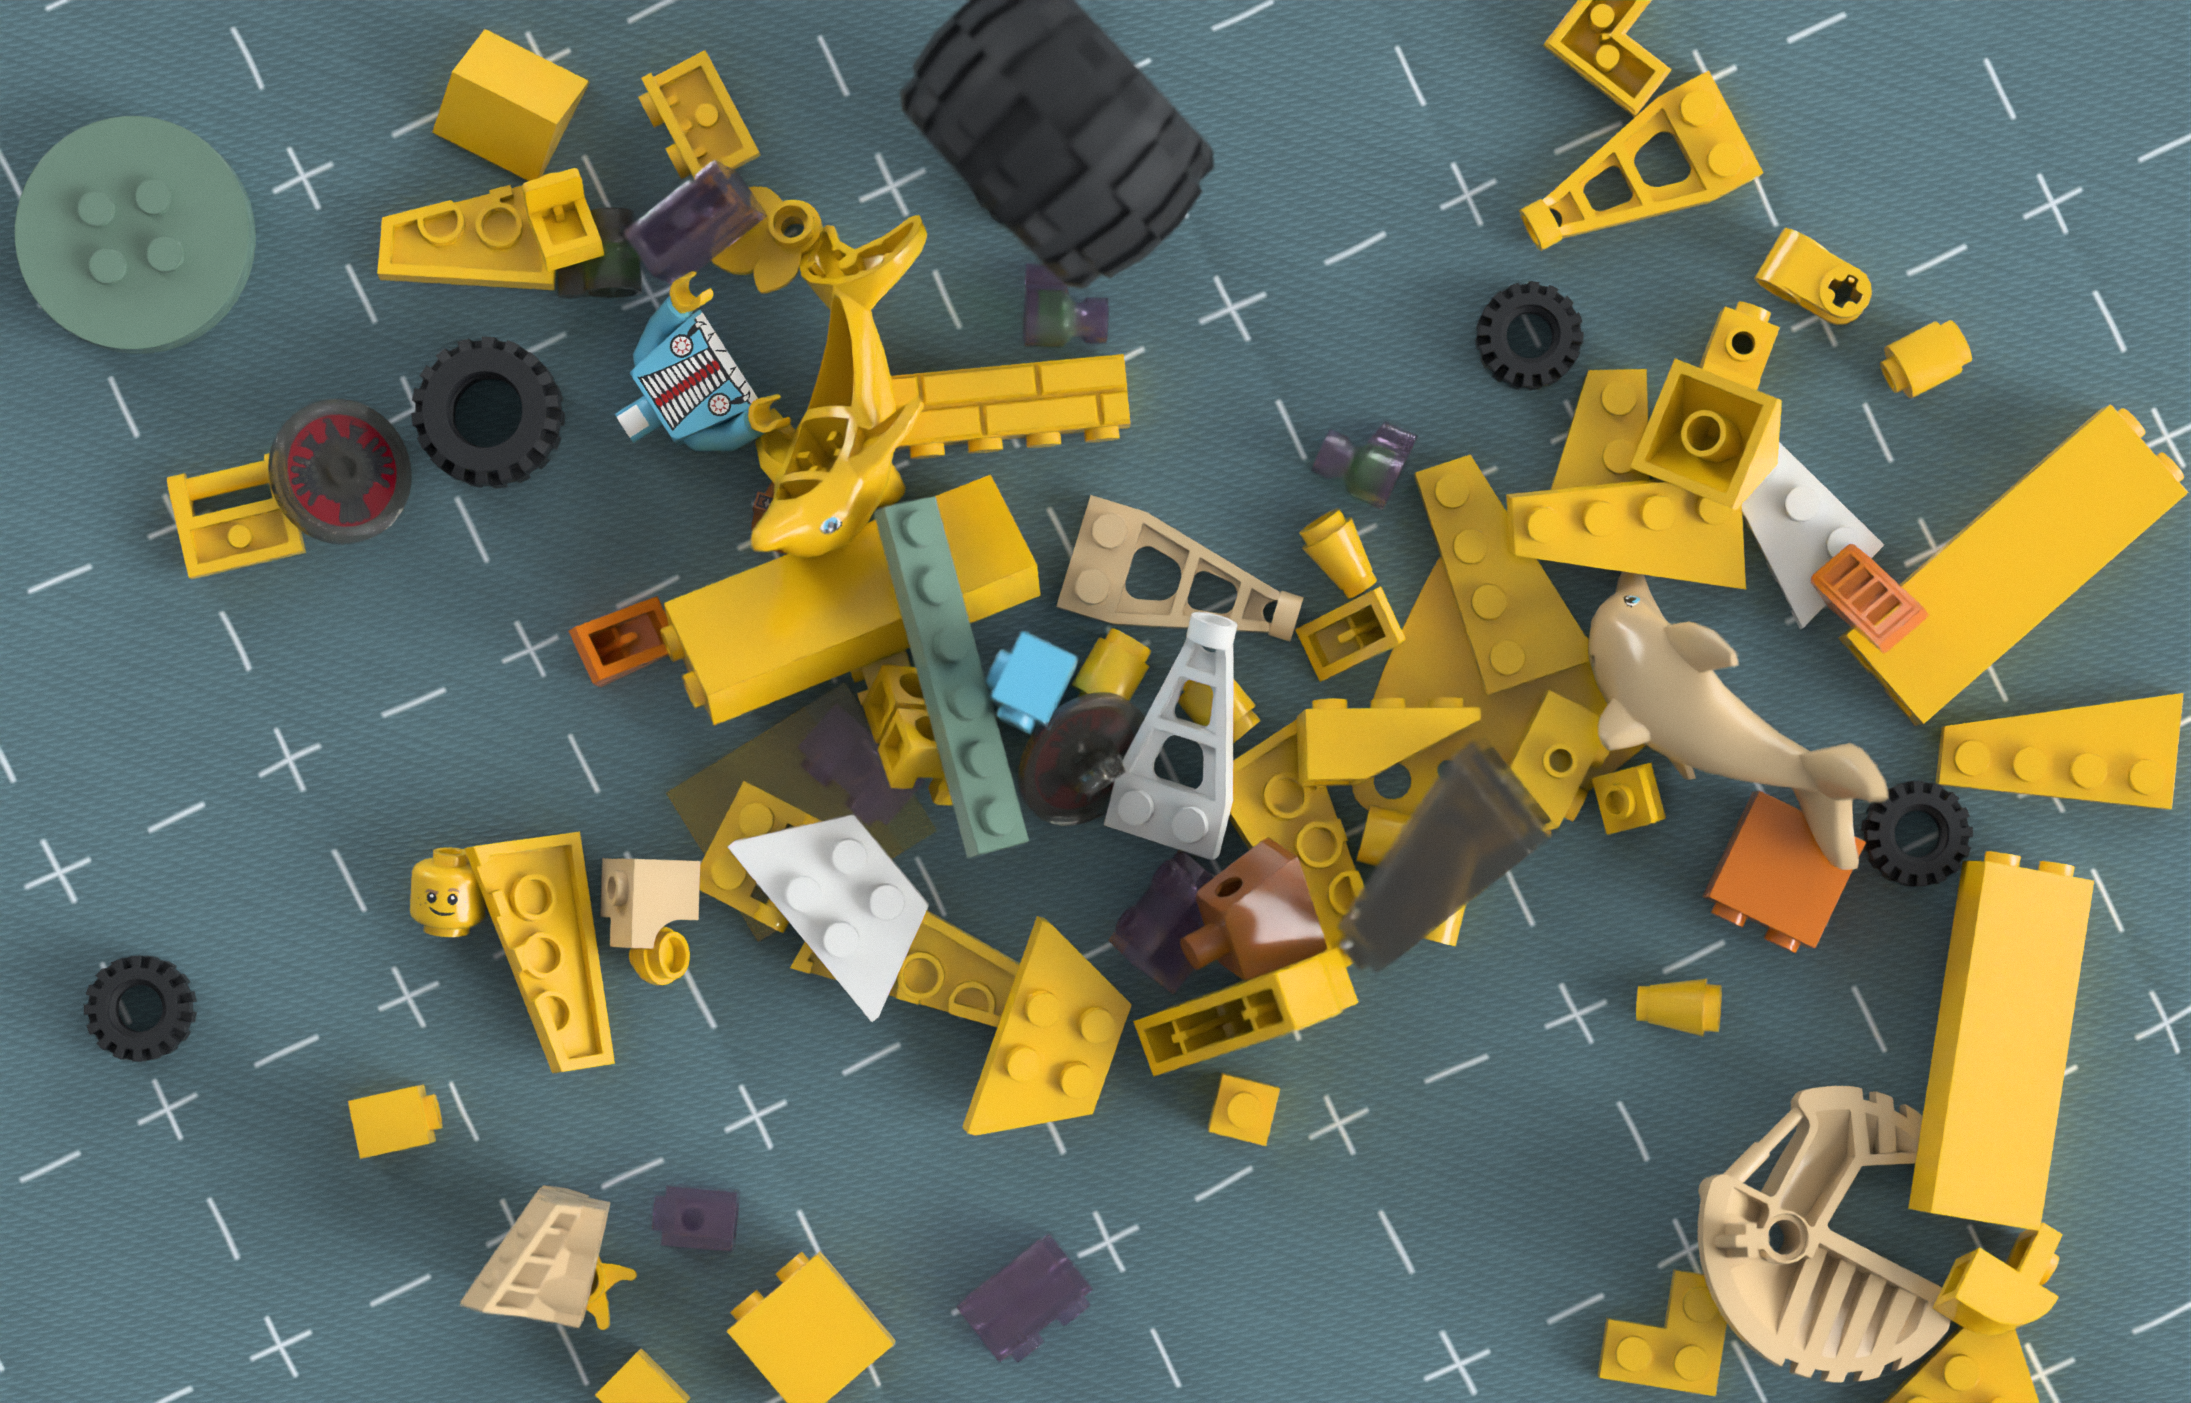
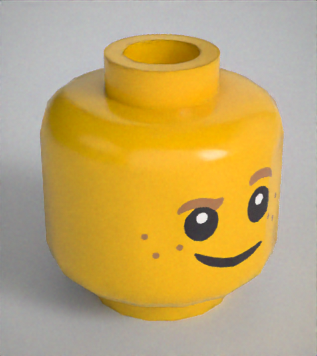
M452 847L437 848L433 850V858L424 859L413 866L410 914L415 921L423 925V932L439 937H461L470 933V927L484 920L486 903L464 849Z

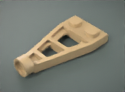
M1090 495L1056 607L1111 625L1188 629L1193 612H1206L1233 620L1238 624L1236 632L1268 633L1269 636L1290 642L1304 597L1282 590L1281 592L1277 591L1145 511ZM1140 548H1155L1172 558L1180 567V584L1172 597L1166 600L1135 599L1128 594L1125 583L1134 554ZM1198 572H1209L1231 582L1235 586L1237 597L1234 607L1229 612L1220 614L1190 607L1188 596L1194 577ZM1270 602H1278L1272 622L1269 623L1263 616L1264 607Z

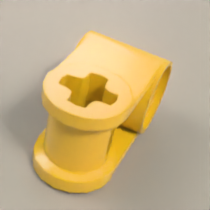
M1783 228L1754 278L1760 286L1785 301L1799 305L1834 325H1847L1855 321L1868 306L1872 295L1871 283L1867 275L1859 268L1831 254L1823 246L1806 235L1789 228ZM1843 283L1850 285L1853 288L1850 298L1857 302V304L1848 301L1842 308L1837 307L1832 303L1835 293L1828 287L1837 290Z

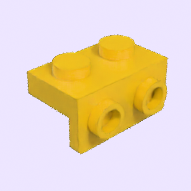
M706 50L654 77L652 73H649L641 78L648 92L640 95L638 98L654 128L663 123L666 124L675 143L665 148L681 180L692 174L700 188L761 156Z

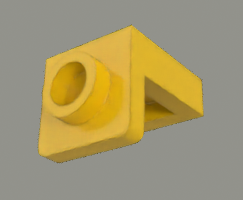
M572 168L558 173L545 174L522 185L527 218L548 272L604 256L602 240L586 202L582 178L578 169Z
M1651 763L1592 778L1607 835L1666 819Z

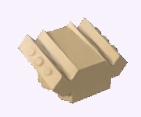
M543 1185L465 1294L460 1305L480 1312L522 1316L579 1328L585 1317L611 1202L589 1198V1195L568 1188Z

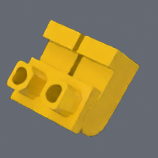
M882 664L862 705L875 743L880 744L877 749L890 787L912 789L918 777L933 778L928 786L933 803L953 806L916 667Z

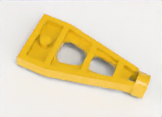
M1708 70L1657 97L1547 197L1520 209L1519 213L1533 243L1542 251L1564 238L1708 204L1760 177L1763 171ZM1661 132H1667L1674 136L1690 166V174L1684 181L1662 187H1652L1644 183L1635 167V155L1653 136ZM1612 166L1618 167L1633 194L1631 200L1604 211L1592 209L1583 192L1585 184L1607 168ZM1550 209L1556 210L1560 214L1562 219L1560 227H1558Z

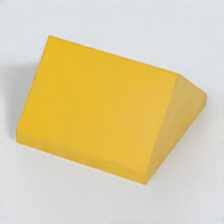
M484 29L452 71L432 133L527 181L538 179L543 175L590 82Z
M1674 359L1630 468L1737 510L1778 464L1782 400Z

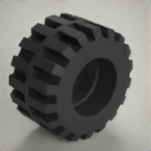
M482 337L480 341H472L468 338L458 341V347L450 351L446 348L435 355L438 360L431 368L426 365L420 374V377L423 378L419 389L414 388L412 401L416 405L415 413H411L412 425L417 428L419 435L417 440L421 448L427 452L431 458L430 460L441 470L470 486L479 488L492 486L495 489L505 488L508 483L515 481L521 483L531 478L529 475L536 468L542 469L550 461L547 457L553 448L557 450L561 441L559 436L560 427L565 424V413L562 411L561 401H563L562 394L552 374L531 352L526 351L520 345L509 340L503 342L495 337ZM487 379H497L509 384L519 395L522 402V418L517 430L508 440L493 447H479L465 440L458 431L455 422L456 407L462 394L473 384Z

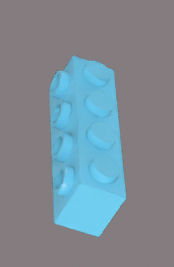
M1022 631L1011 654L1000 650L986 679L987 687L993 691L991 695L993 704L1000 708L997 713L1000 721L1029 735H1032L1035 726L1047 731L1077 669V657Z

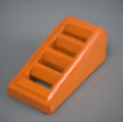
M1854 544L1847 545L1811 577V584L1829 609L1882 653L1889 651L1929 616L1922 605ZM1899 606L1894 612H1892V613H1891L1887 618H1885L1880 624H1878L1876 627L1874 626V625L1877 624L1881 619H1883L1888 613H1890L1895 607Z

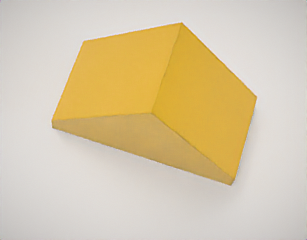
M1381 587L1295 629L1320 682L1406 641Z

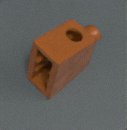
M1269 837L1259 842L1198 890L1195 899L1204 926L1180 939L1181 949L1186 959L1196 970L1218 960L1221 965L1243 980L1254 979L1320 954L1328 949L1298 856Z

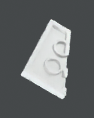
M1780 442L1778 464L1742 503V518L1757 541L1767 561L1766 564L1792 609L1791 613L1800 629L1804 628L1826 605L1811 584V577L1815 572L1849 544L1856 545L1870 558L1884 546Z

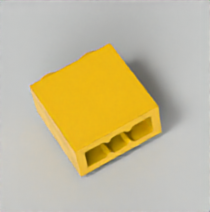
M802 1251L775 1273L782 1282L765 1298L758 1290H755L730 1312L737 1322L727 1330L728 1334L787 1403H826L890 1349L896 1341L821 1251L810 1260Z

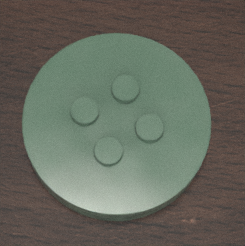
M121 116L93 122L77 129L55 144L42 157L29 176L20 196L15 220V247L20 270L26 285L42 309L55 322L67 331L101 348L122 353L148 354L163 352L187 344L208 332L228 314L244 290L251 272L256 247V228L253 210L244 185L230 164L212 146L191 131L169 121L144 116Z

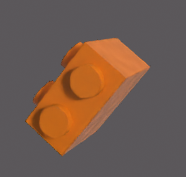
M1754 791L1702 897L1715 903L1711 911L1715 916L1743 928L1746 920L1749 919L1768 929L1764 937L1765 940L1796 954L1800 945L1806 948H1816L1853 869L1842 870L1831 865L1822 853L1801 810L1762 791ZM1854 836L1859 857L1866 842Z

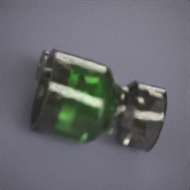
M598 208L590 210L602 240L604 256L557 269L558 297L563 299L587 296L625 298L640 295L642 293L641 256L629 243V238L635 232L634 211L626 208Z

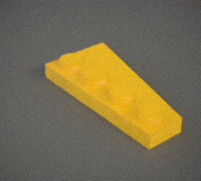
M1659 479L1506 494L1510 553L1515 556L1746 590L1742 504L1737 510H1734Z
M580 832L464 848L551 1072L559 1073L615 1064Z
M927 910L889 995L899 1000L917 1005H925L949 1012V1014L998 1027L1020 963ZM804 942L790 968L837 980L808 944Z

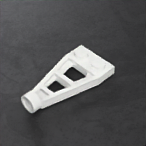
M1193 612L1191 614L1184 646L1117 770L1104 822L1105 826L1206 859L1213 860L1219 856L1233 802V642L1238 626L1233 620L1206 612ZM1202 646L1214 648L1216 652H1208ZM1188 680L1209 685L1212 688L1211 719L1207 727L1177 718L1175 715V707L1183 686ZM1177 735L1196 741L1202 748L1204 756L1203 781L1198 788L1194 789L1156 775L1154 762L1164 742L1170 736Z

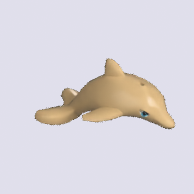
M1622 572L1618 578L1615 594L1610 596L1598 608L1591 620L1588 644V658L1594 678L1608 704L1598 724V736L1601 744L1607 750L1625 749L1645 744L1666 756L1683 779L1687 780L1696 779L1693 769L1696 768L1707 773L1740 781L1791 787L1816 842L1831 865L1842 870L1858 869L1859 857L1853 832V799L1860 798L1868 802H1882L1888 798L1885 781L1875 763L1863 749L1851 743L1809 751L1776 731L1737 698L1714 673L1713 670L1738 665L1736 652L1712 629L1693 622L1668 623L1659 610L1644 575Z

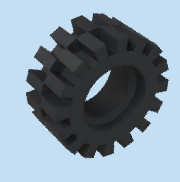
M1529 281L1528 284L1522 285L1519 283L1510 285L1506 290L1498 292L1491 299L1478 320L1475 343L1476 350H1479L1481 355L1480 361L1484 368H1488L1493 373L1492 377L1498 382L1502 380L1510 384V388L1517 390L1529 388L1530 391L1538 390L1546 385L1550 386L1570 370L1580 354L1579 351L1584 337V332H1581L1580 324L1582 319L1580 313H1576L1572 307L1573 301L1568 296L1563 297L1557 292L1559 289L1552 285L1545 287L1539 285L1540 282ZM1534 314L1540 316L1551 329V345L1546 353L1537 358H1523L1512 351L1507 342L1508 326L1514 318L1520 315Z
M1910 781L1888 788V798L1882 802H1871L1866 810L1869 812L1866 820L1862 821L1861 831H1864V840L1866 842L1863 851L1868 852L1870 856L1869 863L1874 869H1878L1884 878L1900 883L1903 886H1927L1947 880L1946 877L1956 873L1962 867L1961 861L1964 857H1968L1971 850L1968 842L1969 837H1973V827L1968 825L1967 817H1970L1967 808L1961 807L1958 802L1960 798L1953 792L1944 790L1942 785L1934 782ZM1911 811H1922L1930 815L1936 822L1939 831V838L1935 848L1922 857L1907 855L1898 847L1895 840L1897 822L1903 815Z
M131 956L111 962L112 965L102 968L95 975L97 980L94 984L89 985L86 995H89L88 1004L84 1005V1015L89 1017L90 1024L86 1026L90 1035L95 1034L99 1040L96 1044L102 1050H109L113 1053V1057L121 1060L127 1059L132 1060V1062L149 1061L172 1053L178 1049L177 1046L181 1041H185L191 1033L189 1027L196 1020L197 1012H193V1002H197L195 992H191L189 989V979L185 974H180L176 970V965L169 961L160 960L159 957ZM136 985L152 988L162 1001L163 1009L160 1020L153 1028L144 1032L135 1031L127 1027L119 1015V1002L122 995L129 988Z

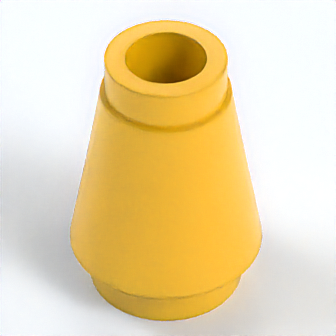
M1339 508L1325 513L1299 532L1306 543L1302 549L1337 587L1343 590L1348 599L1359 595L1377 582L1352 517L1345 518Z
M1707 978L1638 986L1636 1021H1648L1650 1024L1704 1037L1705 1031L1719 1032L1722 986L1708 984Z

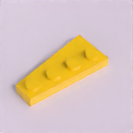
M1471 454L1415 472L1413 475L1486 695L1590 662L1588 658V639L1538 560L1515 556L1510 553L1507 511Z
M2184 693L1941 727L1936 784L2147 808L2172 809Z
M1296 719L1233 760V802L1228 819L1249 850L1269 837L1298 856L1328 947L1325 951L1338 947L1347 968L1383 944L1384 941L1360 873L1356 871L1346 844V841H1348L1340 818L1338 819L1327 787L1299 786Z

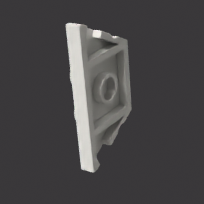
M855 813L808 825L790 827L751 838L737 839L732 842L728 849L870 1021L876 1020L883 1009L927 911L929 903Z

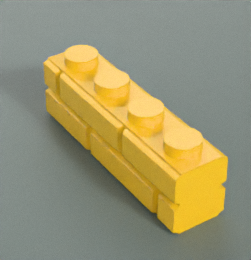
M1124 354L891 376L896 411L904 407L917 395L924 404L912 430L897 447L898 450L909 449L910 459L945 456L944 445L965 443L968 444V453L996 452L1003 450L1002 440L1026 438L1027 448L1051 447L1061 445V434L1084 432L1085 442H1105L1120 439L1119 429L1130 428Z

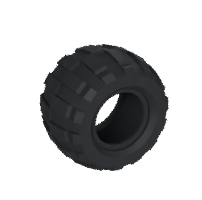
M968 0L932 35L912 65L916 76L900 90L902 110L915 127L997 217L1066 286L1086 289L1101 274L1110 279L1148 256L1180 226L1202 193L1199 182L1214 169L1213 149L1075 0Z

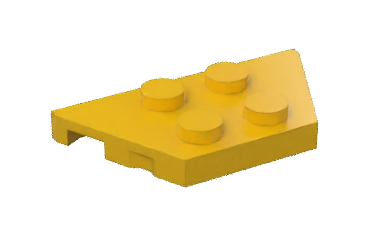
M1036 917L962 1128L968 1134L976 1136L1092 1115L1132 1004L1043 917Z
M1959 1326L1882 1403H2039L2015 1329L1998 1335H1984Z

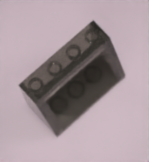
M1487 738L1471 741L1451 758L1338 925L1345 934V937L1339 941V945L1359 970L1362 971L1365 967L1370 966L1375 974L1382 971L1560 830Z

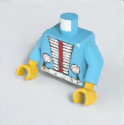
M691 271L672 283L669 292L670 296L649 319L633 353L636 367L633 368L630 374L643 393V396L615 413V416L633 443L663 425L677 446L686 444L694 451H735L764 435L766 432L787 428L791 423L790 417L781 418L776 421L772 419L770 406L774 401L780 400L781 396L775 394L757 398L702 311L698 310L692 314L693 310L709 302L714 294L712 289L709 288L698 297L692 295L689 289V281L697 273Z

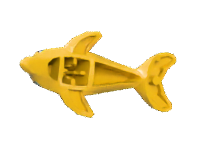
M920 215L909 217L884 236L857 249H853L841 242L835 227L826 225L823 227L822 236L817 246L802 256L799 266L802 278L830 310L827 342L808 409L796 430L789 425L787 428L766 432L755 441L760 467L775 484L774 499L752 530L751 546L755 551L768 552L780 548L790 555L807 558L825 554L847 545L866 526L876 508L892 506L905 494L906 487L892 464L893 451L912 430L924 404L917 395L904 407L896 411L888 363L871 309L897 283L921 253L927 240V231ZM775 408L770 410V415L774 421L783 418Z

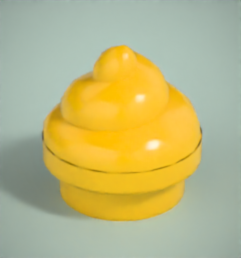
M665 926L658 932L653 948H631L629 951V961L641 979L653 985H667L676 978L681 977L686 972L690 960V951L686 939L680 933L674 932Z

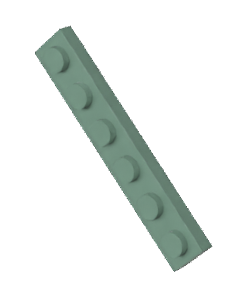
M933 496L887 506L874 511L967 858L1029 842L936 497Z

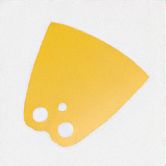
M1440 556L1402 629L1406 641L1393 648L1373 699L1403 698L1405 699L1406 708H1428L1429 699L1443 697L1463 698V707H1480L1481 719L1462 731L1400 762L1409 771L1411 777V786L1408 792L1401 798L1387 799L1381 796L1375 789L1374 777L1352 786L1355 799L1366 810H1369L1370 805H1375L1431 820L1438 811L1445 808H1454L1460 811L1466 817L1467 829L1484 833L1478 855L1479 859L1544 823L1492 796L1544 692L1551 690L1600 716L1608 704L1596 684L1590 662L1486 695ZM1640 744L1625 749L1610 750L1599 770L1590 765L1580 787L1588 791L1594 787L1592 778L1613 773L1646 745ZM1444 760H1451L1458 767V774L1453 780L1445 781L1438 775L1437 768Z

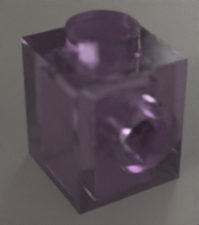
M670 1183L666 1186V1196H655L652 1231H662L661 1245L732 1252L736 1246L741 1190Z

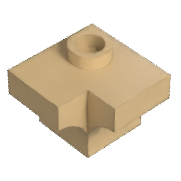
M602 858L600 917H611L610 947L653 948L658 932L669 922L675 920H698L700 861Z

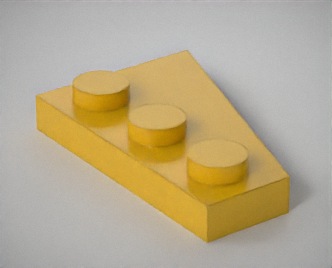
M511 185L489 190L490 194L455 203L448 200L382 217L377 271L380 280L555 290L556 270L547 271L527 218L522 186L511 188Z
M1647 369L1588 370L1586 372L1550 490L1649 480V475L1630 468L1648 424Z

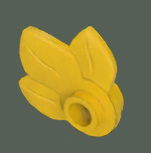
M754 186L731 191L721 197V203L736 227L722 239L713 251L710 259L715 266L734 275L754 273L755 283L761 294L777 291L794 280L799 273L802 256L813 250L819 243L823 231L821 218L816 209L810 204L800 200L782 201L776 193L767 187ZM792 224L804 226L803 232L796 237L789 238L784 235L786 228Z

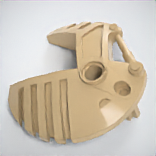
M1825 1086L1798 1091L1791 1100V1110L1759 1142H1754L1723 1174H1716L1701 1181L1698 1190L1701 1199L1698 1217V1247L1706 1284L1718 1310L1733 1332L1751 1350L1774 1366L1782 1367L1786 1358L1792 1361L1789 1373L1801 1377L1811 1378L1816 1369L1822 1370L1820 1381L1843 1382L1848 1372H1855L1853 1381L1871 1380L1880 1377L1884 1366L1893 1362L1891 1371H1897L1919 1359L1935 1346L1948 1331L1952 1320L1932 1309L1942 1287L1828 1228L1830 1219L1862 1166L1915 1164L1923 1116L1908 1105H1900L1898 1113L1894 1111L1892 1097L1873 1091L1869 1093V1101L1863 1100L1862 1088L1852 1086ZM1797 1125L1795 1134L1778 1159L1761 1192L1744 1184L1770 1157L1769 1152ZM1774 1223L1780 1226L1784 1235L1783 1245L1778 1252H1775L1769 1244L1768 1233Z

